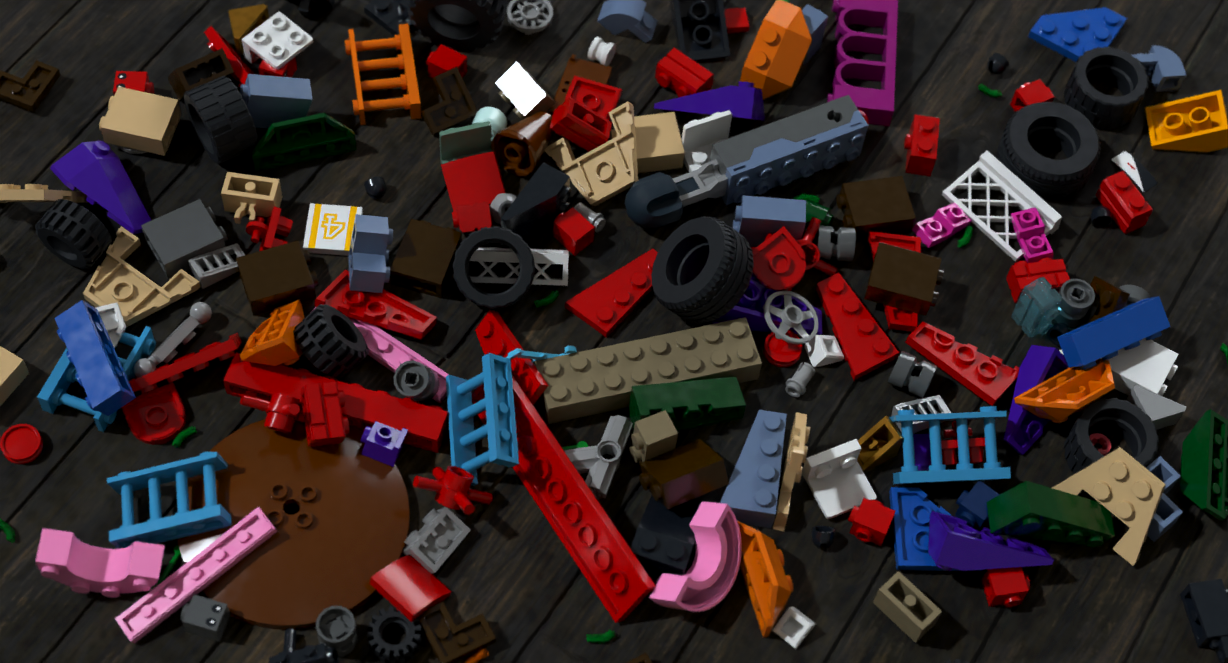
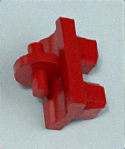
M273 207L271 216L268 217L266 224H264L265 219L263 217H257L256 221H251L247 224L246 232L252 236V242L258 243L260 238H262L259 251L287 244V241L274 237L275 233L288 237L293 220L280 216L281 208Z
M953 421L952 429L943 430L944 438L952 437L953 440L941 441L943 465L946 466L957 464L956 421ZM968 428V436H972V428ZM985 437L969 439L970 463L979 464L983 462Z

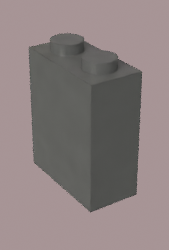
M200 199L141 225L145 240L168 279L172 278L180 269L184 271L189 270V259L226 247L225 241L228 238L223 227L216 226L214 223L216 218L210 207L205 208Z

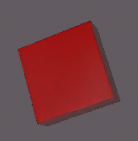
M745 8L724 9L727 33L749 31V22Z

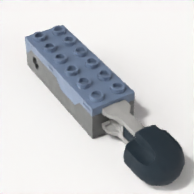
M846 95L712 144L710 161L695 171L673 179L667 174L658 172L635 182L625 198L628 217L636 225L644 228L662 227L678 221L683 213V207L706 198L721 197L725 205L734 202L740 203L743 195L764 194L771 188L779 185L785 186L795 179L809 177L814 172L830 169L846 160H854L861 153L869 125L868 118L863 111L856 107L850 96Z

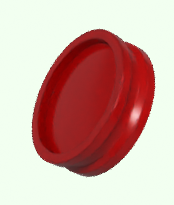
M788 330L785 334L789 337L800 339L792 331ZM771 332L764 343V356L771 364L777 367H790L799 360L802 344H792L782 339H777L775 334Z
M17 424L8 428L3 433L0 439V448L8 461L14 464H27L40 455L43 449V440L35 427L29 424Z

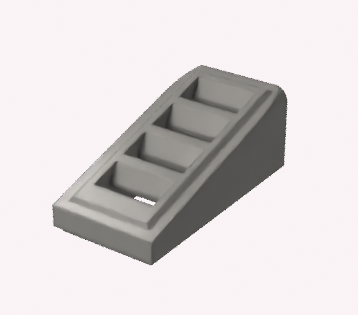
M238 243L198 255L188 260L190 270L200 282L202 289L238 272L237 262H234L231 257L233 254H236L237 257L245 255ZM225 258L229 263L227 265H224V263L222 262V260ZM217 263L219 267L214 268L213 264Z
M935 395L893 406L891 417L898 415V410H915V415H917L916 412L918 411L921 414H928L925 410L926 408L929 409L931 414H942L937 413L933 407L936 404L942 413H951L941 396ZM929 421L912 422L913 434L929 428ZM896 423L898 428L902 432L901 423Z

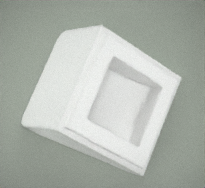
M815 335L809 343L805 344V350L813 367L824 366L844 359L835 336Z
M792 606L787 609L772 631L796 649L816 623Z

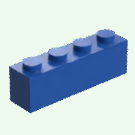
M1157 296L1142 299L1057 338L1068 367L1080 366V369L1084 370L1097 365L1095 361L1097 359L1107 360L1119 355L1117 350L1122 348L1129 350L1139 346V341L1144 338L1152 340L1162 335L1161 331L1171 326L1160 297Z
M81 300L54 318L59 328L57 334L68 349L66 355L76 368V379L87 394L85 400L88 406L93 411H99L109 416L134 400L136 397L98 310Z

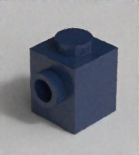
M979 480L970 492L964 490L956 501L959 508L955 516L966 520V525L978 531L984 524L990 526L987 502L1000 494Z

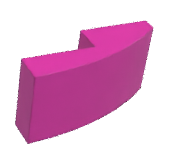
M956 203L938 209L933 217L916 223L912 231L918 237H921V241L930 248L953 236L969 225L972 220Z
M1036 207L1011 213L1012 224L1025 260L1028 263H1033L1046 257L1053 259V250L1044 233L1045 225Z

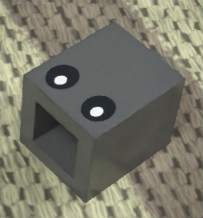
M193 595L190 604L186 603L183 607L181 620L187 633L220 642L231 615L227 604Z

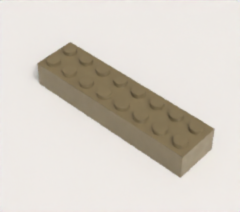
M746 317L535 361V367L549 385L540 396L547 424L629 407L632 386L721 377H737L738 383L757 380L762 366Z

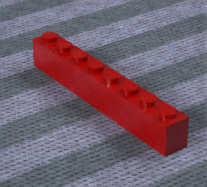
M235 353L223 380L227 394L240 398L243 394L268 401H271L272 393L283 394L299 399L300 410H303L300 396L303 385L336 381L338 390H343L345 406L341 407L342 416L348 418L349 425L364 432L366 426L372 428L375 421L400 431L405 428L408 429L404 444L436 453L439 452L449 425L448 411H444L439 406H426L417 403L411 398L401 399L391 396L382 390L372 391L365 389L360 384H347L331 376L322 377L312 374L303 368L293 369L286 367L284 364L271 366L242 361L240 353Z

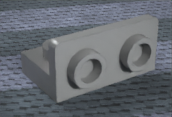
M447 507L437 511L432 509L422 520L425 525L419 532L414 530L404 541L407 546L404 548L403 554L405 556L411 554L431 574L439 569L471 531Z

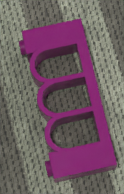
M833 0L832 12H836L835 22L837 27L835 38L838 44L833 59L834 67L836 68L832 84L833 93L828 94L827 102L849 95L856 107L866 114L869 124L890 126L894 113L898 0ZM862 25L870 27L883 28V35L852 31L847 26ZM856 51L882 54V62L854 59L846 55L845 52ZM854 78L880 81L881 90L854 87L848 85L843 80Z

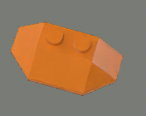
M776 0L765 16L744 63L740 81L754 83V88L762 89L763 100L793 86L812 43V38L800 7L783 0Z
M300 299L277 307L270 313L271 317L262 322L250 335L240 354L242 361L276 366L282 363L290 365L300 359L302 351L294 335L295 327L305 318Z
M1097 359L1095 360L1097 365L1081 370L1080 366L1069 367L1014 398L1015 403L1039 418L1049 419L1055 423L1068 420V416L1082 411L1088 404L1097 401L1115 388L1109 360Z
M737 520L742 542L741 572L763 638L769 637L788 603L791 592H793V583L790 575H785L783 569L784 556L781 549L776 548L774 540Z

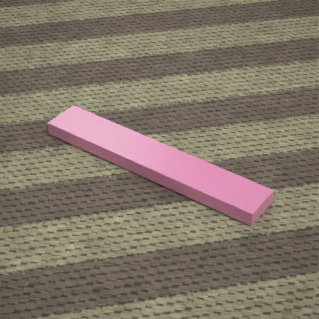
M348 317L361 332L368 347V355L395 373L400 364L412 360L434 370L439 377L440 386L432 399L438 403L444 400L447 396L446 376L449 374L376 325Z
M257 507L125 610L115 620L132 643H136L191 600L193 595L200 593L277 532L276 528L262 509Z

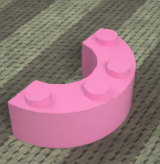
M701 502L689 524L696 540V554L692 566L682 576L663 573L649 597L652 601L663 607L700 612L716 606L728 594L738 574L742 552L739 525L728 504Z
M43 528L35 562L43 577L71 586V590L76 593L102 592V595L106 597L116 598L122 593L151 590V587L159 579L165 545L134 541L131 546L126 548L106 549L91 546L80 541L73 532Z

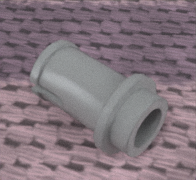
M582 202L574 207L595 227V232H600L606 223L603 214L595 213Z
M802 362L793 377L786 381V392L793 397L804 395L806 385L816 373L815 368L809 363L804 362L803 364Z

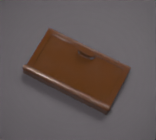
M572 54L569 57L554 98L556 103L551 107L549 114L553 116L554 110L565 102L566 94L574 76L607 85L612 73V67L578 59L576 55Z

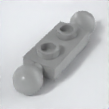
M204 302L193 304L190 308V316L148 358L140 359L135 363V376L139 378L155 371L156 366L162 361L167 364L178 353L175 348L181 342L184 345L187 344L196 335L193 329L198 324L209 321L212 315L210 306Z

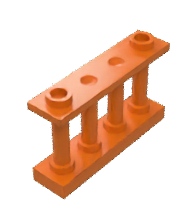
M398 24L399 35H394L395 38L356 42L354 30L348 29L349 40H345L346 55H351L357 95V100H352L354 115H359L360 125H365L364 112L395 108L410 110L411 120L421 119L420 97L409 24ZM387 48L401 50V54L395 58L357 60V51ZM399 67V70L404 69V74L397 78L360 81L359 71ZM402 87V90L407 89V94L401 98L363 101L362 91Z

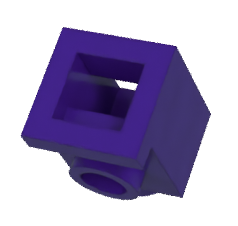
M375 421L372 428L366 426L360 441L365 443L362 455L393 467L402 450L408 429L403 428L400 431Z

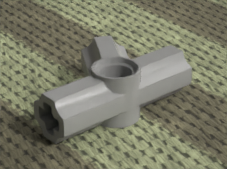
M620 415L610 416L601 442L597 446L564 450L579 474L588 473L585 483L596 499L606 498L633 427L632 422ZM608 454L612 455L614 458L605 459L602 456Z

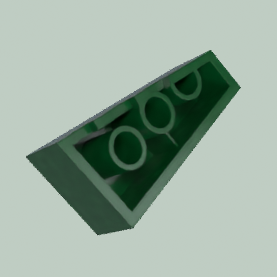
M721 377L632 386L628 413L634 429L636 421L666 410L677 432L741 419L743 418L746 404L737 377Z
M1025 481L987 502L991 534L1087 545L1088 547L1101 546L1104 544V541L1115 536L1111 512L1099 502L1029 481Z

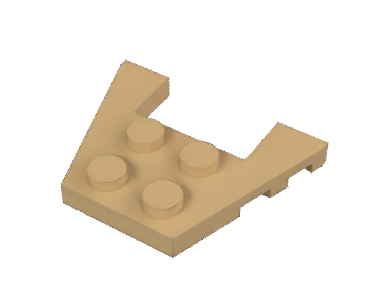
M626 102L608 112L617 137L575 159L569 141L565 138L554 142L545 149V152L555 160L556 165L570 176L573 185L590 205L597 206L632 187L638 181L634 107L630 102Z
M0 184V203L55 202L58 199H66L74 203H88L86 201L87 195L79 191L48 190V185L25 184V189H21V185Z
M121 226L116 233L117 237L113 245H109L103 263L97 267L83 295L95 307L118 303L126 327L195 292L201 286L197 279L183 269H180L165 285L160 287L124 260L141 243L139 238Z
M797 412L795 414L781 478L782 484L773 525L774 530L784 532L789 514L794 482L800 483L803 469L801 463H805L808 446H805V443H808L810 427L806 426L807 414Z
M1119 447L1051 488L1077 496L1082 490H1085L1124 522L1130 529L1114 546L1113 550L1133 566L1140 557V551L1148 535V529L1166 484Z

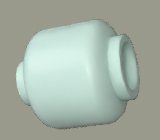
M484 107L476 113L473 123L489 121L491 124L492 141L499 131L506 128L507 118L497 108Z

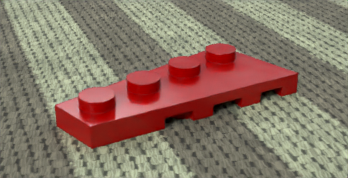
M210 26L204 32L210 40L207 45L214 52L223 48L234 70L231 76L237 82L241 81L238 84L240 87L241 84H245L248 74L254 73L242 61V58L228 41Z
M869 231L867 236L873 261L879 242L919 253L921 250V237ZM883 304L889 329L913 332L917 328V313Z
M653 248L566 301L565 308L607 338L653 289L651 274L658 252Z
M346 269L315 299V307L320 304H326L339 310L347 317L421 340L436 325L437 320L436 316L384 289L382 293L351 291L349 271Z
M839 272L817 283V294L827 317L831 320L834 335L841 344L842 353L845 361H848L853 381L898 358L899 351Z
M489 310L475 329L484 355L492 353L507 357V353L516 348H521L524 351L499 313ZM515 357L511 360L512 375L532 405H534L549 385L531 359Z
M922 322L905 341V343L991 406L1017 381L1019 367L1015 366L1013 369L1003 364V359L994 355L990 358L978 352V347L969 343L967 345L955 341L954 336L925 322Z
M237 332L230 335L229 339L225 342H214L200 349L196 354L194 352L174 360V363L170 365L167 363L157 367L151 373L139 378L134 377L129 381L133 392L140 390L144 394L157 388L156 383L166 379L170 383L183 377L182 372L190 368L196 372L208 367L209 360L217 357L220 361L235 355L234 350L242 343L241 338Z

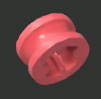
M1094 433L1089 436L1093 446L1097 443L1100 444L1102 447L1098 451L1106 456L1111 449L1110 440L1100 433Z

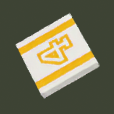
M310 203L303 250L307 249L308 253L348 256L355 215H363V207Z

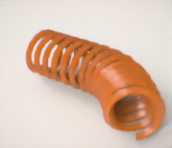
M484 648L479 650L464 663H477L478 660L486 657V653L488 655L487 650Z

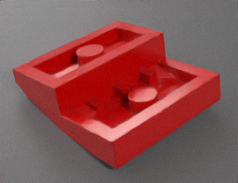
M494 151L441 164L453 212H457L456 209L461 205L471 204L473 207L475 203L487 202L490 206L498 194L506 193Z
M411 555L404 556L387 565L373 575L369 583L411 622L425 610L441 603L451 595V591Z

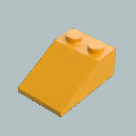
M1221 90L1145 107L1152 149L1210 152L1228 148V117Z

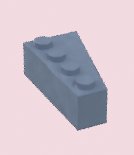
M765 410L758 411L729 484L720 503L728 504L736 519L746 525L772 528L777 507L787 416L785 413Z

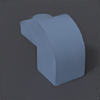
M608 0L603 3L597 20L614 35L629 29L645 43L652 40L657 20L644 10L646 2L643 0Z
M1152 46L1148 54L1139 53L1132 55L1144 66L1146 74L1151 78L1155 92L1180 89L1186 73L1180 58L1173 51L1162 46Z

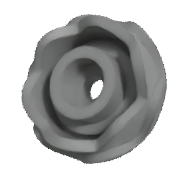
M501 193L492 201L489 208L495 223L501 225V218L505 214L504 209L511 206L517 198L515 195Z

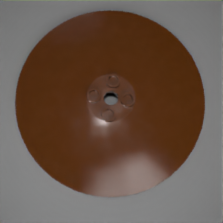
M264 419L235 431L210 450L211 452L217 451L228 463V468L215 471L217 504H221L231 514L232 526L178 538L179 550L183 562L186 564L259 507L274 525L277 532L203 589L201 593L208 599L227 604L232 617L248 624L278 630L311 628L316 626V620L324 609L331 606H342L352 613L378 593L369 584L371 577L387 565L402 558L403 550L406 547L404 541L408 537L410 527L408 495L403 478L395 464L392 467L362 455L365 443L360 442L363 432L349 425V434H345L346 437L340 444L309 447L305 422L295 420L292 433H284L264 427L266 420ZM203 474L189 477L190 511L202 509L205 506ZM296 504L300 507V510L294 515H289L284 512L286 506Z

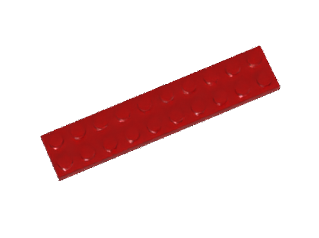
M512 375L519 464L512 468L615 623L621 622L654 589L655 584ZM484 384L478 387L472 394V404L485 398ZM485 410L477 414L484 425L487 424Z

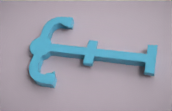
M569 345L564 347L565 352L562 354L523 351L521 348H516L507 353L508 356L506 358L511 360L515 357L532 359L535 362L576 353L577 351L575 346Z

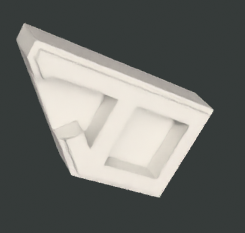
M118 303L96 307L114 349L126 330V324Z

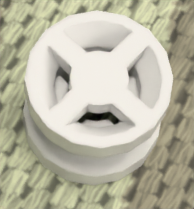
M596 37L589 48L587 59L591 61L597 60L601 65L608 66L615 54L616 44L611 42L605 43L602 38Z

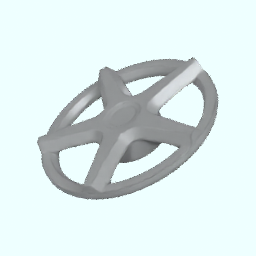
M777 291L767 298L762 309H764L765 320L775 334V338L792 344H805L815 337L818 331V317L812 305L805 298L791 291ZM779 295H784V309L770 305L771 301ZM793 296L802 301L809 308V311H801L800 308L793 305L791 297ZM770 313L782 320L779 328L774 325ZM814 318V329L808 335L801 322ZM790 328H793L802 338H792L785 334Z

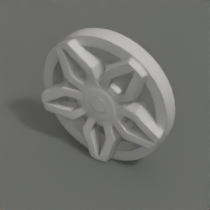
M512 0L507 8L508 22L515 29L525 32L527 35L546 29L551 25L553 19V8L548 0H533L537 1L534 3H529L526 0ZM517 5L518 10L511 13L513 7ZM545 8L548 9L549 16L543 12Z

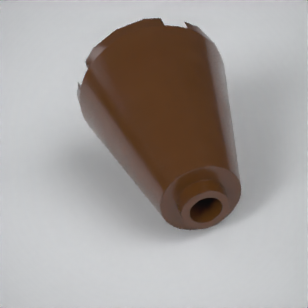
M539 111L499 131L491 141V150L495 152L497 162L501 160L505 165L503 169L515 176H526L536 168L555 132L550 129L552 120L550 114Z

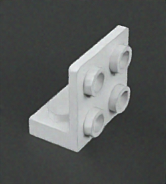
M280 11L242 39L245 59L250 63H254L259 58H262L276 70L280 69L313 43V38Z
M730 110L716 112L700 120H692L683 126L682 144L685 152L683 163L688 172L695 171L710 161L712 144L729 139L732 120Z
M857 439L806 458L802 475L826 519L849 512L853 509L854 505L860 507L863 498L868 500H876L877 498L857 462L861 451V446Z

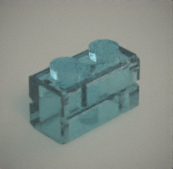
M1040 277L1024 287L1011 316L1019 326L1022 325L1021 329L1028 337L1047 333L1053 326L1051 321L1060 313L1058 307L1062 297L1055 289H1051L1052 285L1044 277Z

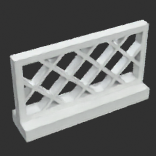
M985 151L976 164L942 192L944 198L951 204L956 203L972 220L971 222L1015 262L1024 255L1021 249L1016 252L1009 246V239H1017L1016 233H1009V222H1012L1011 216H1008V206H1019L1022 210L1036 207L1045 225L1044 233L1046 236L1049 233H1054L1059 228L1062 216L989 151ZM979 171L986 177V183H971V176ZM956 189H968V199H957L952 193ZM971 189H985L986 200L971 199ZM990 190H1001L1004 193V200H990ZM971 205L986 206V216H976L971 211ZM990 206H1005V216H990ZM990 222H1005V233L994 232L990 229Z

